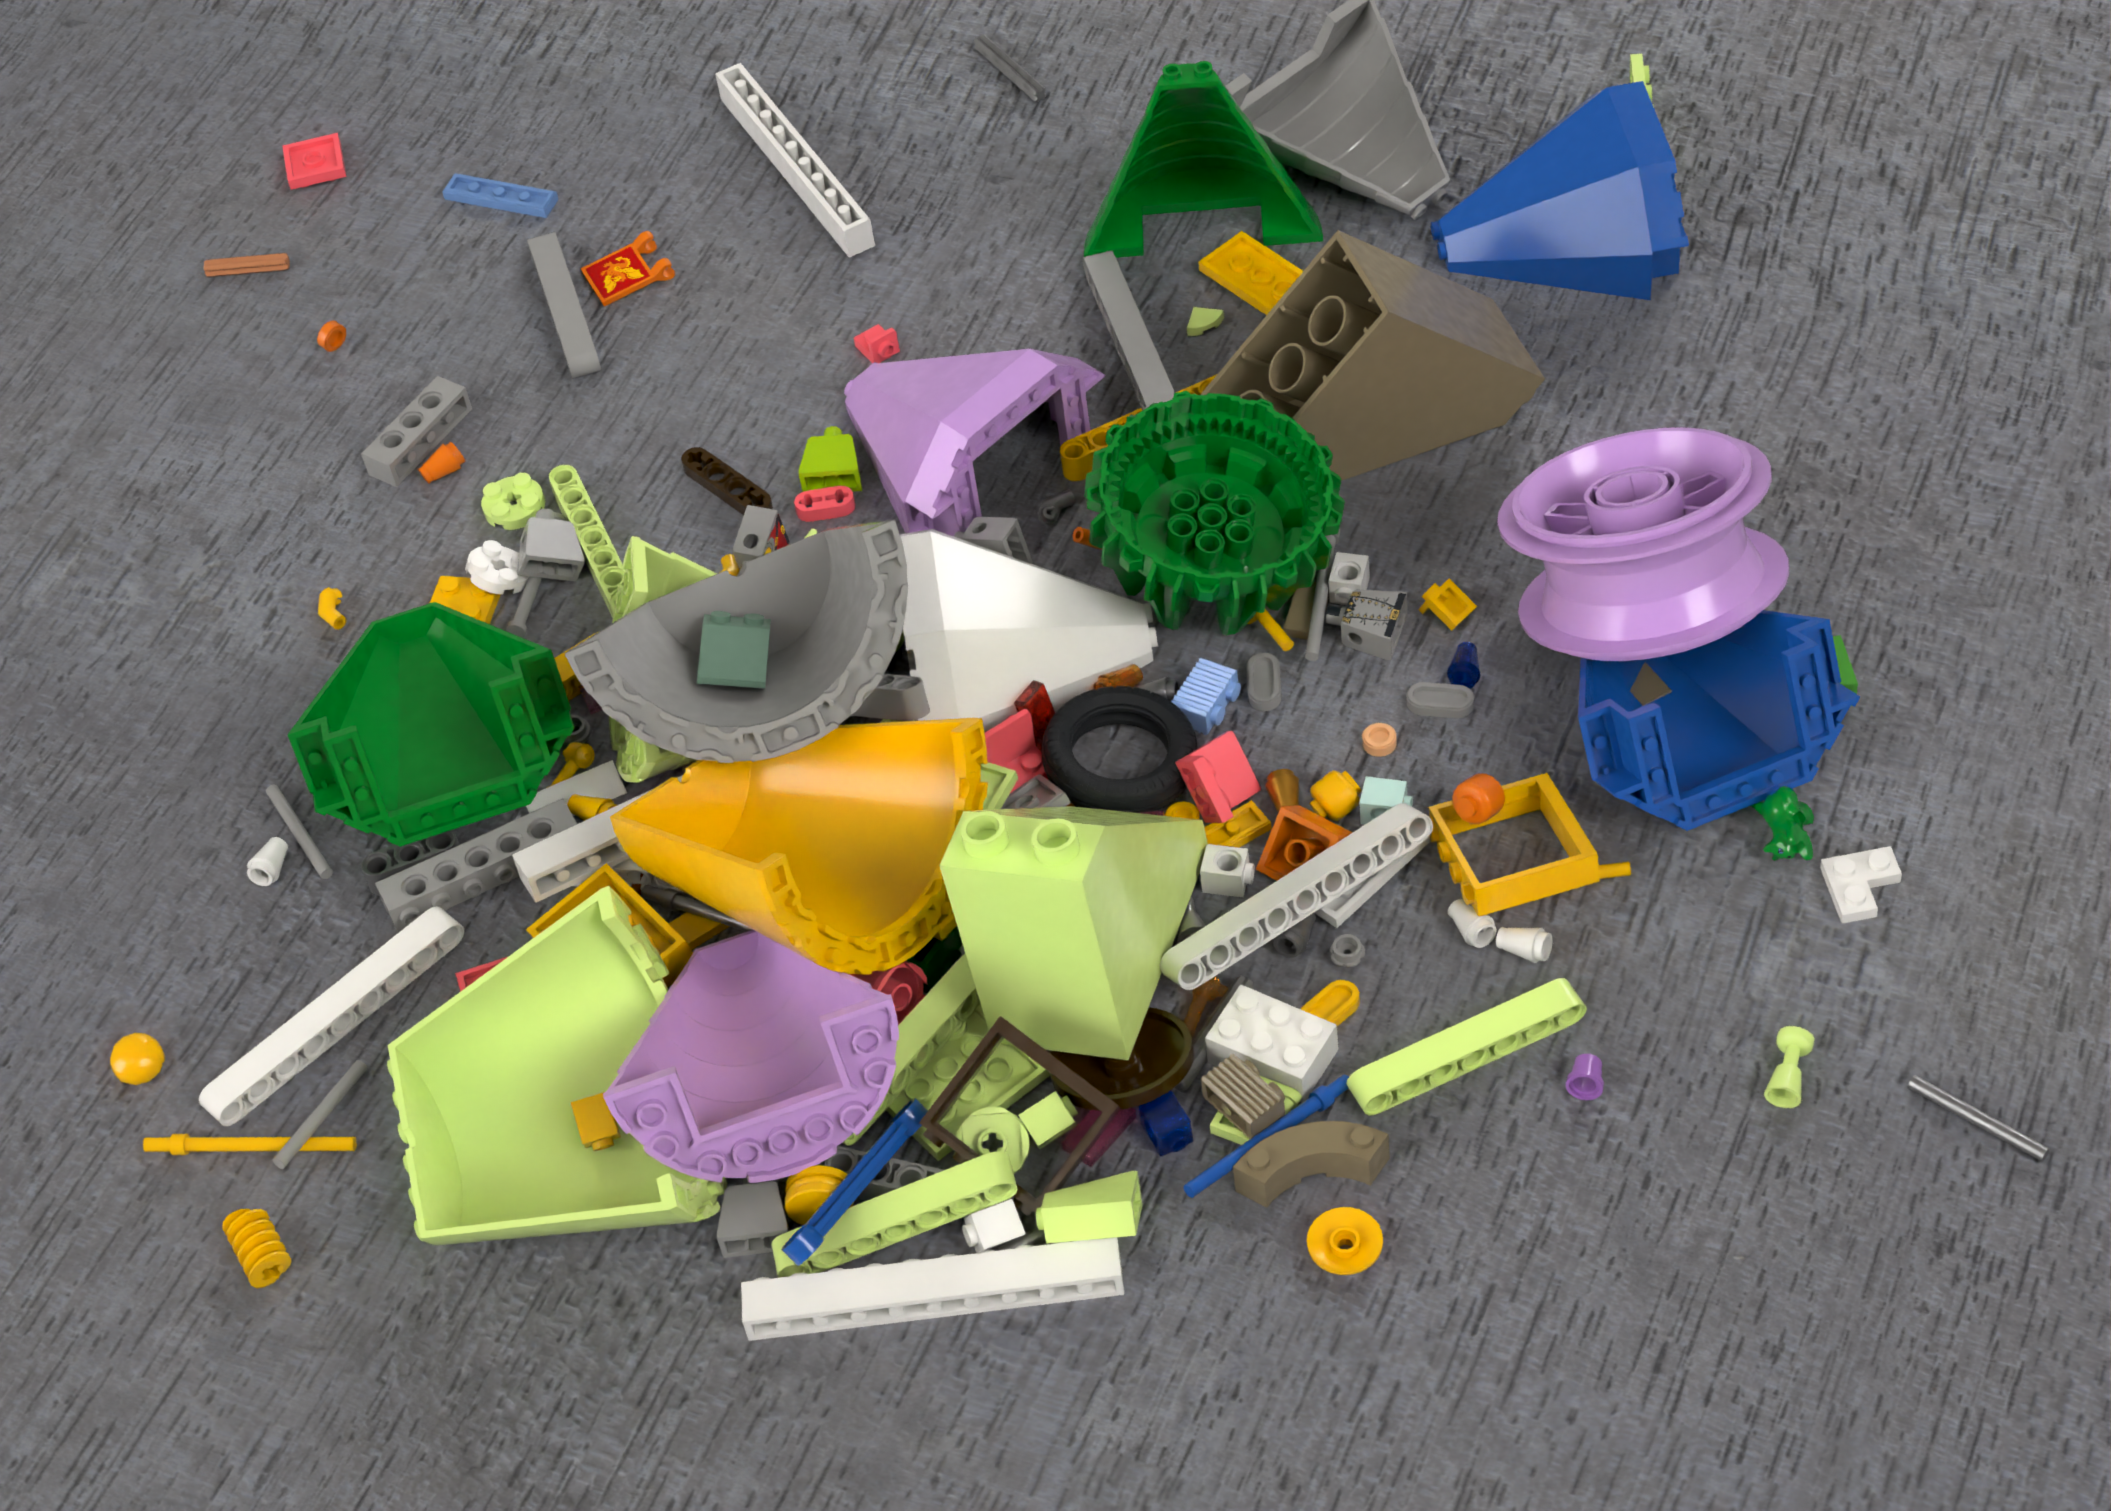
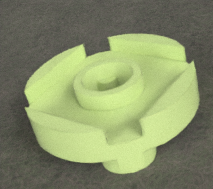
M518 473L515 476L489 483L483 488L484 496L481 500V506L486 520L493 526H495L494 523L503 525L506 530L525 527L528 519L536 517L537 511L541 507L542 509L545 507V498L541 486L532 480L527 473ZM517 500V504L511 505L509 503L511 501Z
M995 1106L980 1108L970 1114L960 1126L956 1137L982 1156L990 1153L989 1149L983 1148V1141L989 1140V1134H996L998 1140H1003V1147H999L997 1151L1005 1152L1009 1155L1014 1174L1020 1171L1029 1155L1030 1138L1027 1128L1018 1116L1004 1108Z

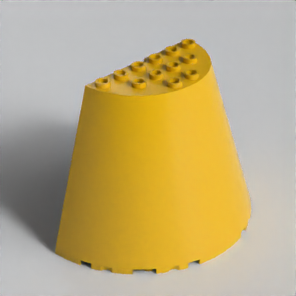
M959 718L839 725L838 728L821 739L799 750L775 758L733 763L698 760L685 768L686 772L682 776L681 783L677 777H671L610 816L611 823L623 849L639 867L817 965L847 974L866 975L872 974V971L876 970L886 971L900 965L920 951L940 930V927L936 925L942 915H950L953 911L939 865L963 811L983 810V802L987 797L988 782H981V764H988L982 718Z

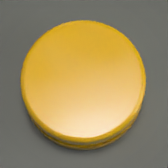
M815 1165L804 1169L800 1173L789 1176L786 1181V1214L796 1223L806 1224L848 1174L834 1167Z

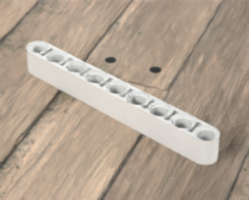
M1406 803L1395 805L1169 949L1161 958V972L1185 990H1193L1423 843L1432 833L1433 824L1431 818Z
M436 906L425 911L210 1082L199 1096L200 1105L223 1126H231L237 1123L455 948L463 938L464 927L441 907Z

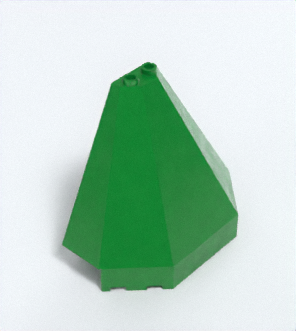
M432 602L371 622L287 735L308 790L313 794L316 813L324 816L326 814L343 820L344 824L368 834L370 832L387 838L388 842L401 847L530 805L537 794V788L545 775H548L560 754L559 750L567 736L571 735L575 727L570 714L571 706L551 649L439 603Z

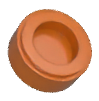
M334 320L327 322L318 333V345L329 352L337 350L346 339V328Z

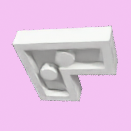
M1891 846L1821 859L1820 869L1842 924L1877 917L1878 907L1870 888L1901 882L1902 873Z

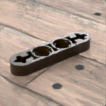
M694 447L683 453L681 460L685 474L744 515L747 505H752V501L755 504L754 506L773 509L771 497L765 490L706 449ZM714 474H724V477L719 480L709 479ZM735 488L745 489V491L741 494H730V492Z

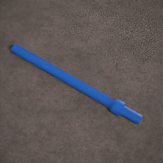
M1343 1074L1328 1086L1321 1085L1312 1091L1308 1096L1309 1099L1184 1185L1185 1193L1193 1198L1232 1171L1233 1166L1238 1160L1263 1139L1289 1127L1296 1126L1316 1111L1323 1112L1333 1105L1335 1098L1349 1089L1346 1084L1349 1076Z

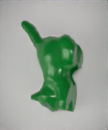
M1781 786L1775 793L1768 795L1764 803L1761 801L1751 805L1752 808L1763 816L1773 832L1772 840L1763 848L1764 852L1773 853V861L1779 858L1793 859L1797 853L1804 860H1811L1813 858L1812 843L1803 827L1813 824L1814 815L1806 803L1798 801L1797 794L1792 788Z

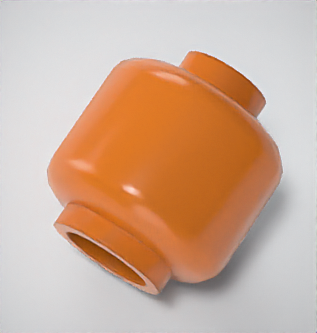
M1477 773L1460 783L1453 791V807L1464 821L1470 824H1481L1498 814L1503 808L1505 802L1504 790L1494 777L1485 773Z

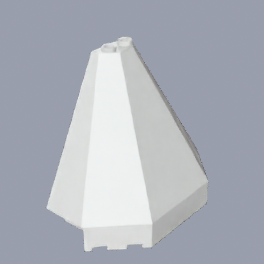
M934 529L900 534L907 564L908 595L903 633L910 666V676L922 679L930 708V713L918 719V721L982 718L984 732L1005 721L1009 716L1027 709L1031 713L1033 730L1049 722L1053 715L1074 697L1093 689L1109 687L1153 661L1152 647H1158L1155 627L1148 628V623L1153 622L1150 603L1143 604Z

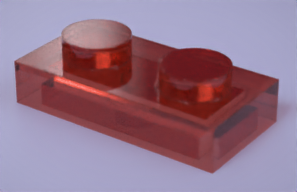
M1033 680L1014 701L1017 712L1027 709L1031 713L1036 747L1041 751L1045 730L1055 711L1044 683Z

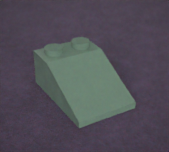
M713 611L711 615L704 614L697 684L765 689L771 619H764L763 615L754 613L745 614L744 617L731 616L730 613L725 611Z

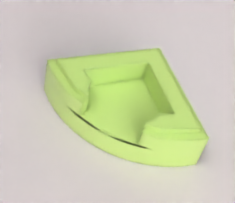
M1193 307L1187 326V335L1198 336L1202 335L1203 331L1214 326L1217 328L1224 319L1223 310Z

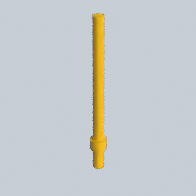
M172 1134L171 1137H145L143 1140L144 1152H170L171 1155H188L189 1152L280 1151L291 1137H190L189 1134ZM310 1137L299 1151H355L357 1140L356 1137Z

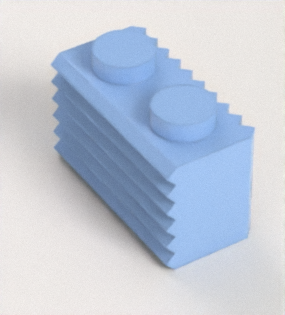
M1202 657L1196 662V666L1190 671L1186 681L1181 685L1177 694L1174 695V699L1171 700L1186 715L1194 731L1196 730L1198 733L1202 732L1204 735H1207L1214 725L1218 726L1221 724L1225 715V707L1229 701H1236L1240 693L1241 684L1238 683L1237 670Z

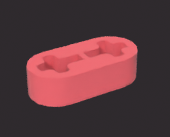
M846 486L804 491L798 494L794 500L796 514L800 520L805 522L844 517L851 514L856 505L852 490Z

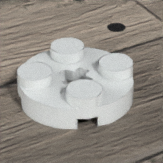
M493 540L485 541L482 547L472 550L465 567L466 574L467 572L471 574L470 581L475 586L493 594L503 595L504 590L514 589L513 594L519 593L525 589L529 576L517 575L519 553L503 547L500 543Z

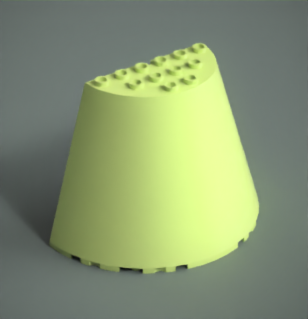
M606 886L594 893L388 1044L390 1060L387 1061V1067L394 1080L395 1091L392 1097L400 1117L398 1132L403 1142L409 1143V1148L405 1150L406 1155L403 1156V1163L410 1177L411 1187L408 1193L411 1203L415 1207L417 1219L414 1221V1229L421 1241L432 1245H449L692 1223L705 1220L720 1210L721 1207L717 1197L724 1194L727 1188L725 1177H723L722 1182L699 1179L662 1164L644 1151V1145L637 1141L630 1133L626 1134L618 1123L621 1137L613 1140L614 1146L593 1151L592 1146L586 1148L582 1144L571 1102L608 1090L619 1075L618 1069L650 1025V1018L668 992V988L662 978L669 974L665 963L657 949L651 944L642 925L631 926L628 918L631 910L610 886Z

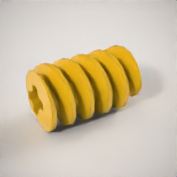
M240 1209L226 1216L222 1229L225 1235H227V1239L238 1257L237 1259L243 1267L251 1286L257 1289L267 1287L278 1280L280 1275L289 1268L291 1258L286 1252L283 1242H280L281 1238L275 1231L272 1221L269 1220L270 1217L267 1211L263 1209Z

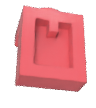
M877 324L854 337L855 347L872 363H881L900 352L897 333L892 327L884 330Z

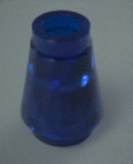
M1462 642L1458 645L1448 667L1447 677L1451 684L1463 685L1471 689L1480 680L1481 676L1477 647L1471 642Z

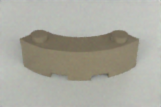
M1317 1121L1289 1127L1260 1141L1233 1166L1235 1192L1267 1208L1281 1193L1301 1183V1178L1324 1173L1326 1177L1353 1179L1371 1186L1390 1159L1389 1134L1366 1125L1344 1121Z

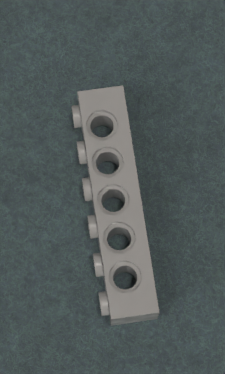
M562 798L376 882L375 885L398 932L432 907H441L446 911L459 903L477 897L483 892L519 877L513 854L575 826L577 822Z

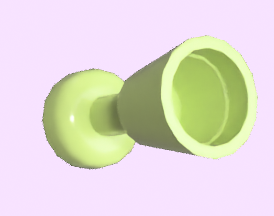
M1786 1026L1778 1031L1776 1044L1779 1050L1784 1053L1783 1063L1775 1068L1764 1092L1766 1100L1777 1107L1794 1108L1801 1103V1070L1797 1067L1799 1057L1806 1056L1812 1051L1815 1039L1808 1030L1796 1026Z

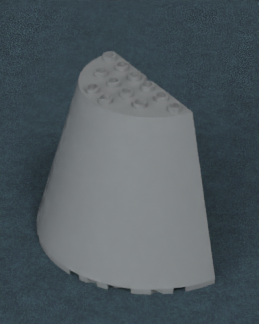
M895 519L830 528L745 562L746 570L739 576H733L725 570L651 600L565 652V656L587 693L602 707V710L624 726L627 731L651 745L654 744L662 749L683 755L686 758L718 761L720 763L754 762L775 758L799 750L838 728L844 720L860 708L883 678L895 653L903 630L908 595L907 564L903 543ZM713 611H725L730 613L731 616L744 617L745 614L754 613L763 615L764 619H771L765 689L697 684L704 614L711 615Z

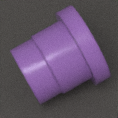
M1592 1054L1577 1056L1572 1072L1569 1073L1566 1080V1089L1569 1094L1581 1100L1598 1098L1602 1094L1604 1081L1601 1077L1602 1061Z

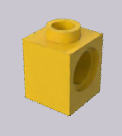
M603 1093L571 1102L582 1144L586 1148L592 1146L593 1151L614 1146L613 1140L620 1138L621 1135L617 1121L611 1114Z

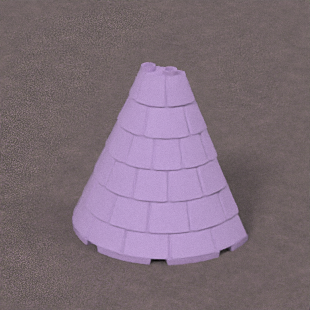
M755 930L695 949L682 972L665 994L664 1000L649 1020L650 1025L618 1069L619 1075L608 1090L603 1093V1097L621 1129L626 1134L630 1133L637 1141L644 1145V1151L648 1155L676 1171L714 1182H722L723 1177L747 1178L749 1183H759L795 1175L810 1166L818 1165L836 1154L837 1146L853 1133L856 1135L860 1134L881 1106L890 1088L896 1069L894 1058L897 1040H899L897 1014L891 994L888 995L872 989L871 984L852 975L832 971L817 965Z

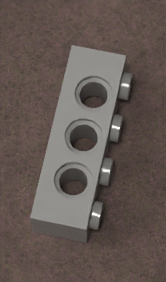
M437 376L361 453L368 475L398 487L472 410L466 387Z

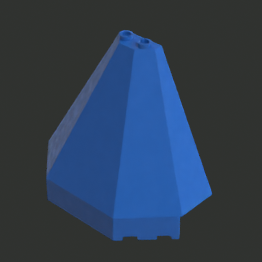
M1639 81L1607 87L1591 95L1440 219L1431 222L1432 238L1439 241L1437 242L1439 259L1445 260L1448 271L1651 300L1652 278L1678 274L1680 248L1689 246V242L1681 223L1682 217H1684L1681 193L1677 192L1674 174L1677 173L1676 162L1644 82Z
M1763 610L1748 623L1732 633L1706 645L1684 652L1631 661H1600L1580 657L1578 720L1592 780L1614 797L1623 799L1686 831L1761 802L1768 795L1775 793L1781 786L1793 789L1812 781L1819 770L1816 765L1825 749H1831L1844 727L1841 722L1851 705L1855 707L1860 699L1859 695L1840 684L1841 677L1830 619ZM1646 662L1672 692L1642 706L1630 692V689Z

